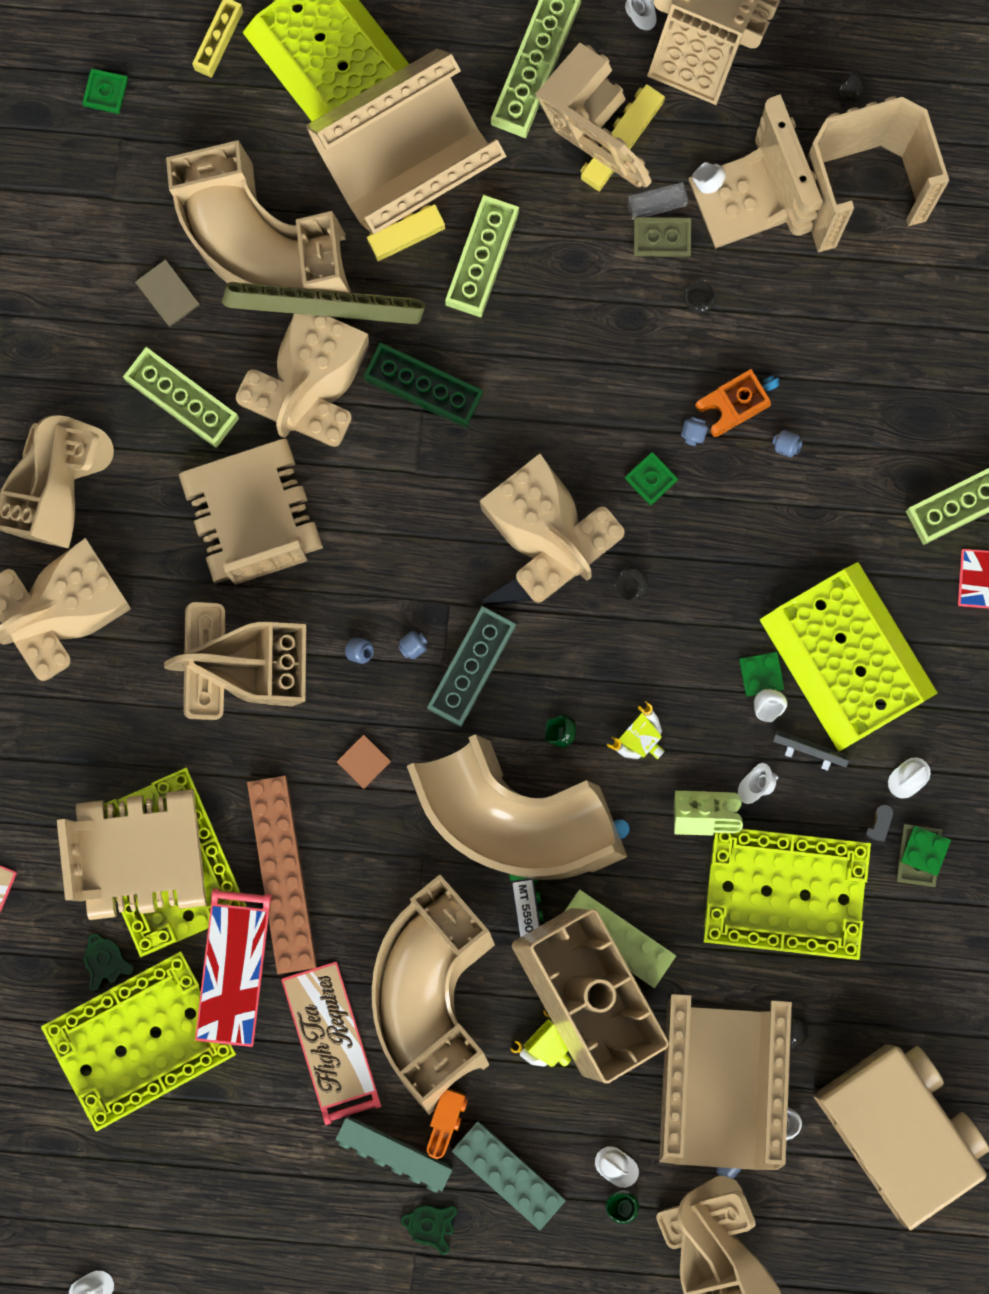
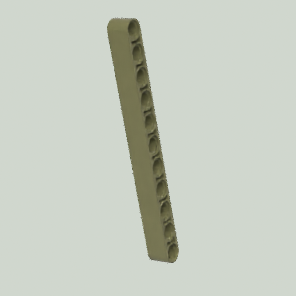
M239 282L227 283L222 298V303L225 306L236 309L408 324L420 323L425 309V303L415 298Z

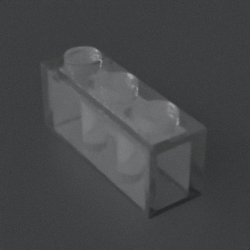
M683 182L628 196L627 200L632 220H634V217H646L687 206L688 202Z

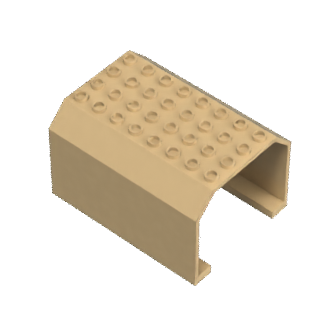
M435 49L306 125L314 145L360 224L372 234L378 233L506 157L497 139L490 143H487L453 84L450 77L461 70L451 53Z
M893 96L879 104L872 102L867 104L865 108L858 109V107L847 110V113H833L826 118L807 157L810 170L816 174L817 182L815 183L823 201L821 208L816 210V219L811 220L813 223L811 232L818 252L836 248L854 210L852 201L836 204L824 162L882 146L903 159L916 200L906 218L907 225L912 226L927 221L949 182L927 109L904 97L896 98V96Z
M671 994L667 1003L665 1036L668 1039L669 1046L665 1049L659 1162L676 1165L751 1170H778L785 1165L792 1002L771 1001V1010L769 1012L694 1008L691 1007V995Z

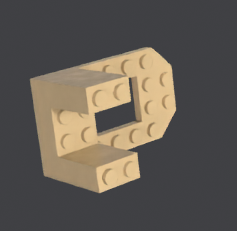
M579 43L535 94L556 133L636 187H648L652 181L648 175L649 171L644 166L645 162L636 156L621 138H614L606 128L601 129L626 100L623 89L616 83L614 85L610 83L607 78L612 71L609 65L610 61L605 55H598L591 46ZM597 142H599L600 144H602V145L605 146V147H603V148L599 147Z

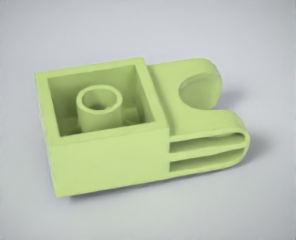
M675 791L674 834L714 835V832H739L742 829L743 822L741 816L734 812H737L741 807V797L737 793Z

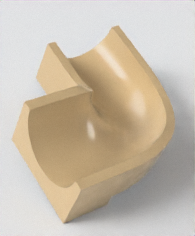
M239 140L166 158L169 191L173 195L179 221L205 262L226 283L239 282L352 293L344 273L340 253V241L346 240L345 232L334 213L330 211L296 219L295 226L285 224L271 216L257 201L253 163Z
M476 734L469 737L470 742L464 748L447 757L427 763L407 765L419 801L434 828L454 848L482 865L514 876L528 879L552 880L573 877L588 871L595 872L627 857L601 788L586 780L547 798L522 796L503 781V773L491 742Z
M441 875L437 876L410 898L411 904L400 913L390 926L377 954L372 980L373 1017L383 1051L402 1083L429 1115L435 1111V1105L440 1096L455 1081L472 1070L478 1068L484 1070L489 1066L483 1051L457 1022L454 1009V990L461 973L495 944L489 930Z

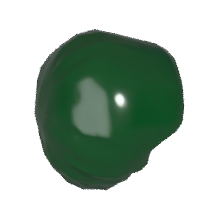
M558 715L555 718L548 719L545 727V740L561 748L569 746L576 738L575 720L568 715Z
M628 1190L614 1192L608 1197L605 1204L607 1215L617 1224H629L639 1214V1201Z

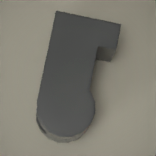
M881 805L874 812L875 821L872 829L867 828L864 836L879 842H885L893 817V810L888 805Z

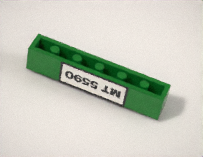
M509 874L518 937L520 938L538 928L540 922H544L542 910L538 911L537 903H541L540 893L535 891L534 885L538 883V879H528Z

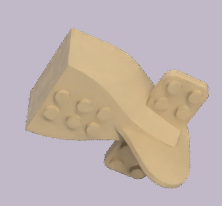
M293 314L278 353V379L254 369L248 371L236 394L237 403L244 408L277 422L276 426L279 436L285 438L291 430H295L333 447L340 445L352 418L349 411L332 403L350 387L369 348L368 334L328 316Z
M62 415L48 416L39 421V423H34L26 440L23 459L11 472L0 492V530L27 540L69 548L75 519L74 480L102 471L111 463L114 449L108 435L99 428Z
M541 454L533 458L480 500L481 510L505 540L517 551L534 558L517 572L516 578L530 598L537 603L543 602L579 574L588 581L592 577L589 565L624 537V528L606 507L597 508L579 522L576 506L571 494Z
M86 538L45 567L37 577L29 593L13 570L7 569L0 573V622L2 623L0 625V643L5 645L14 642L35 676L41 681L52 678L66 669L71 663L70 656L59 640L90 635L131 609Z
M192 602L187 605L185 610V653L164 662L165 669L184 671V715L189 719L217 720L221 718L224 708V689L236 697L251 703L292 707L305 702L306 624L256 622L225 634V609L221 604Z
M726 1176L714 1177L690 1191L682 1199L679 1206L664 1209L657 1214L656 1219L667 1245L671 1249L681 1248L680 1278L684 1294H781L780 1289L765 1266L735 1235L752 1229L755 1226V1219L740 1185L733 1178Z

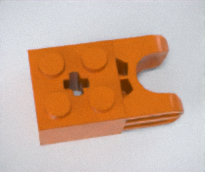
M752 369L697 401L695 407L700 412L709 409H717L721 412V419L711 428L713 437H718L770 407L771 401ZM741 395L749 396L747 400H742Z
M448 1088L440 1096L430 1124L431 1127H434L427 1146V1152L430 1157L439 1159L444 1156L453 1130L458 1131L462 1119L458 1117L460 1111L464 1112L468 1099H465L466 1094Z

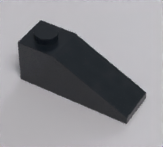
M517 578L482 599L483 606L533 601L518 583Z

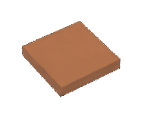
M363 735L337 763L365 789L391 761Z

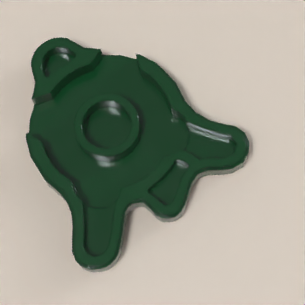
M96 933L88 937V945L83 958L85 967L90 973V990H99L104 978H107L110 983H115L121 974L130 975L134 972V966L126 962L120 947L114 941L102 938Z
M424 1205L416 1208L409 1214L403 1215L401 1224L407 1228L414 1241L422 1245H431L440 1254L446 1255L450 1248L444 1236L454 1233L451 1220L457 1215L458 1210L454 1205L444 1209Z

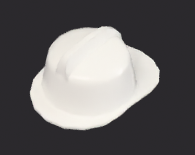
M654 0L626 1V12L632 18L635 25L643 30H651L656 24Z
M917 757L906 760L889 776L888 787L891 793L899 798H909L929 781L931 775L930 767L923 759Z
M758 764L741 781L738 794L743 803H753L762 795H768L774 791L778 776L771 771L767 764Z
M605 1147L597 1153L595 1158L596 1169L612 1184L626 1188L636 1182L639 1176L638 1166L632 1158L620 1149Z
M94 1271L74 1282L69 1289V1294H112L114 1282L108 1273Z

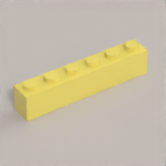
M647 84L643 89L639 88L634 96L636 98L635 101L626 106L622 119L618 118L613 125L614 130L611 132L614 138H621L629 149L634 145L665 100V96ZM593 158L589 164L586 162L580 171L582 173L581 180L600 192L614 171Z

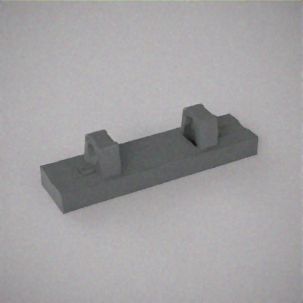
M776 730L773 742L787 746L785 756L792 758L794 750L823 759L821 768L827 771L831 762L843 767L848 765L849 755L779 730Z

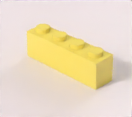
M222 0L192 63L195 71L211 78L213 77L243 14L240 3L233 0Z
M426 205L420 209V212L416 214L410 213L403 217V220L389 225L376 234L370 233L367 240L377 261H380L444 230L445 223L436 205Z

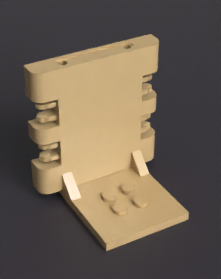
M654 0L655 7L667 13L668 17L647 76L717 105L739 45L741 44L748 48H757L760 45L770 23L766 20L773 18L780 0Z
M781 94L771 97L766 101L763 116L761 117L755 137L758 149L744 158L722 165L726 173V179L716 192L702 193L698 190L692 177L688 178L715 249L786 222L791 233L794 235H803L811 232L813 227L811 220L816 219V210L821 208L823 201L815 183L817 182L816 174L809 168L794 130L796 128L793 117H789Z
M287 439L277 440L179 474L187 501L205 495V497L196 499L191 503L192 506L207 503L209 507L195 513L196 517L202 518L194 521L199 537L210 534L203 538L204 542H210L219 538L220 544L210 546L207 552L213 553L223 550L206 557L214 584L231 579L237 585L306 562L305 554L323 548L315 522L296 527V525L310 519L309 516L305 515L294 519L292 515L306 509L305 504L290 508L291 506L308 501L303 486L290 488L298 484L297 480L282 483L280 479L292 475L294 470L287 469L278 472L279 470L296 465Z
M194 789L167 792L168 811H165L163 797H159V812L153 813V802L151 798L146 799L147 814H145L144 797L141 795L127 797L128 816H126L124 802H120L119 810L121 817L114 818L113 804L108 803L109 819H106L105 802L100 800L77 803V822L67 819L57 820L65 900L86 901L89 920L117 917L115 897H117L119 912H124L123 896H129L132 911L136 910L135 895H137L140 914L156 912L154 893L156 892L159 908L163 907L164 904L162 898L163 891H168L170 906H175L174 890H177L179 909L207 906Z

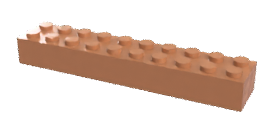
M286 776L247 782L264 893L271 894L269 925L277 974L317 968L288 779Z

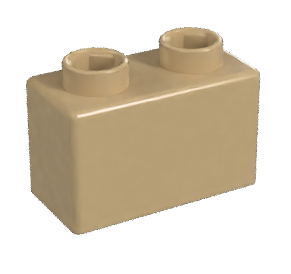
M571 908L512 943V949L582 1076L603 1083H610L668 1048V1039L597 910Z
M886 1044L814 1093L813 1096L897 1220L907 1229L913 1230L986 1178V1172L977 1159L989 1152V1146L975 1124L964 1112H960L952 1119L948 1118L932 1094L943 1086L944 1081L934 1064L919 1046H915L904 1054L900 1047Z

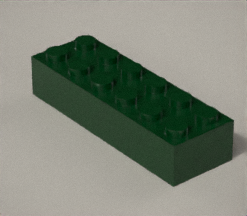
M379 343L364 374L366 382L464 428H468L484 395L483 390L382 343Z

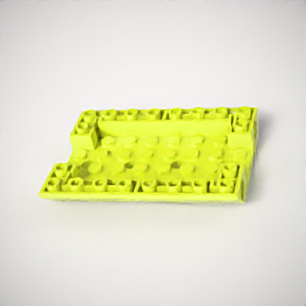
M276 0L259 12L243 31L244 36L311 121L318 119L410 65L359 0ZM294 5H301L303 7L302 11L295 13L292 10ZM319 33L326 36L322 42L315 40V36ZM341 62L348 64V68L345 71L338 69V65Z
M859 562L836 573L760 619L761 624L838 752L938 694ZM818 600H822L826 604V608L822 611L815 607V603ZM838 633H842L846 637V641L842 644L837 643L835 640V636ZM856 667H864L866 674L863 677L857 676L855 673ZM878 699H882L886 703L884 710L876 708L875 702Z
M187 768L151 783L152 785L118 800L114 799L105 803L106 819H109L108 803L113 804L114 818L121 817L119 810L120 802H124L126 816H128L127 797L141 795L144 797V804H146V799L151 798L153 813L159 812V797H163L165 811H168L167 792L194 789L207 906L179 909L177 890H174L175 906H170L168 891H163V907L158 908L155 892L156 912L140 914L137 895H135L136 910L134 911L130 908L129 896H123L125 909L121 913L140 957L161 950L208 929L213 888H218L220 891L241 893ZM218 900V904L247 907L245 901ZM187 910H191L194 913L193 920L189 922L183 916Z
M741 829L737 833L715 832L705 912L704 942L859 960L863 921L861 919L864 889L868 878L871 843ZM725 881L732 882L733 890L731 892L723 890L722 885ZM764 885H768L772 889V893L768 897L763 896L761 893V888ZM802 890L810 892L809 900H801L800 892ZM841 894H845L849 898V902L846 905H841L838 902V897Z
M181 952L41 1026L96 1132L236 1055L230 1044L195 1040L201 991ZM188 1008L194 1009L196 1012L195 1018L187 1019L185 1017V1010ZM151 1028H160L161 1036L153 1038L150 1035ZM118 1046H124L127 1053L123 1057H118L115 1049ZM83 1065H89L92 1072L88 1076H83L80 1073V1068Z

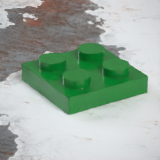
M91 68L82 105L120 114L128 77Z
M653 452L624 478L650 506L678 481V478Z
M777 652L739 659L746 697L755 696L764 689L784 690Z
M913 826L900 862L938 876L951 840Z

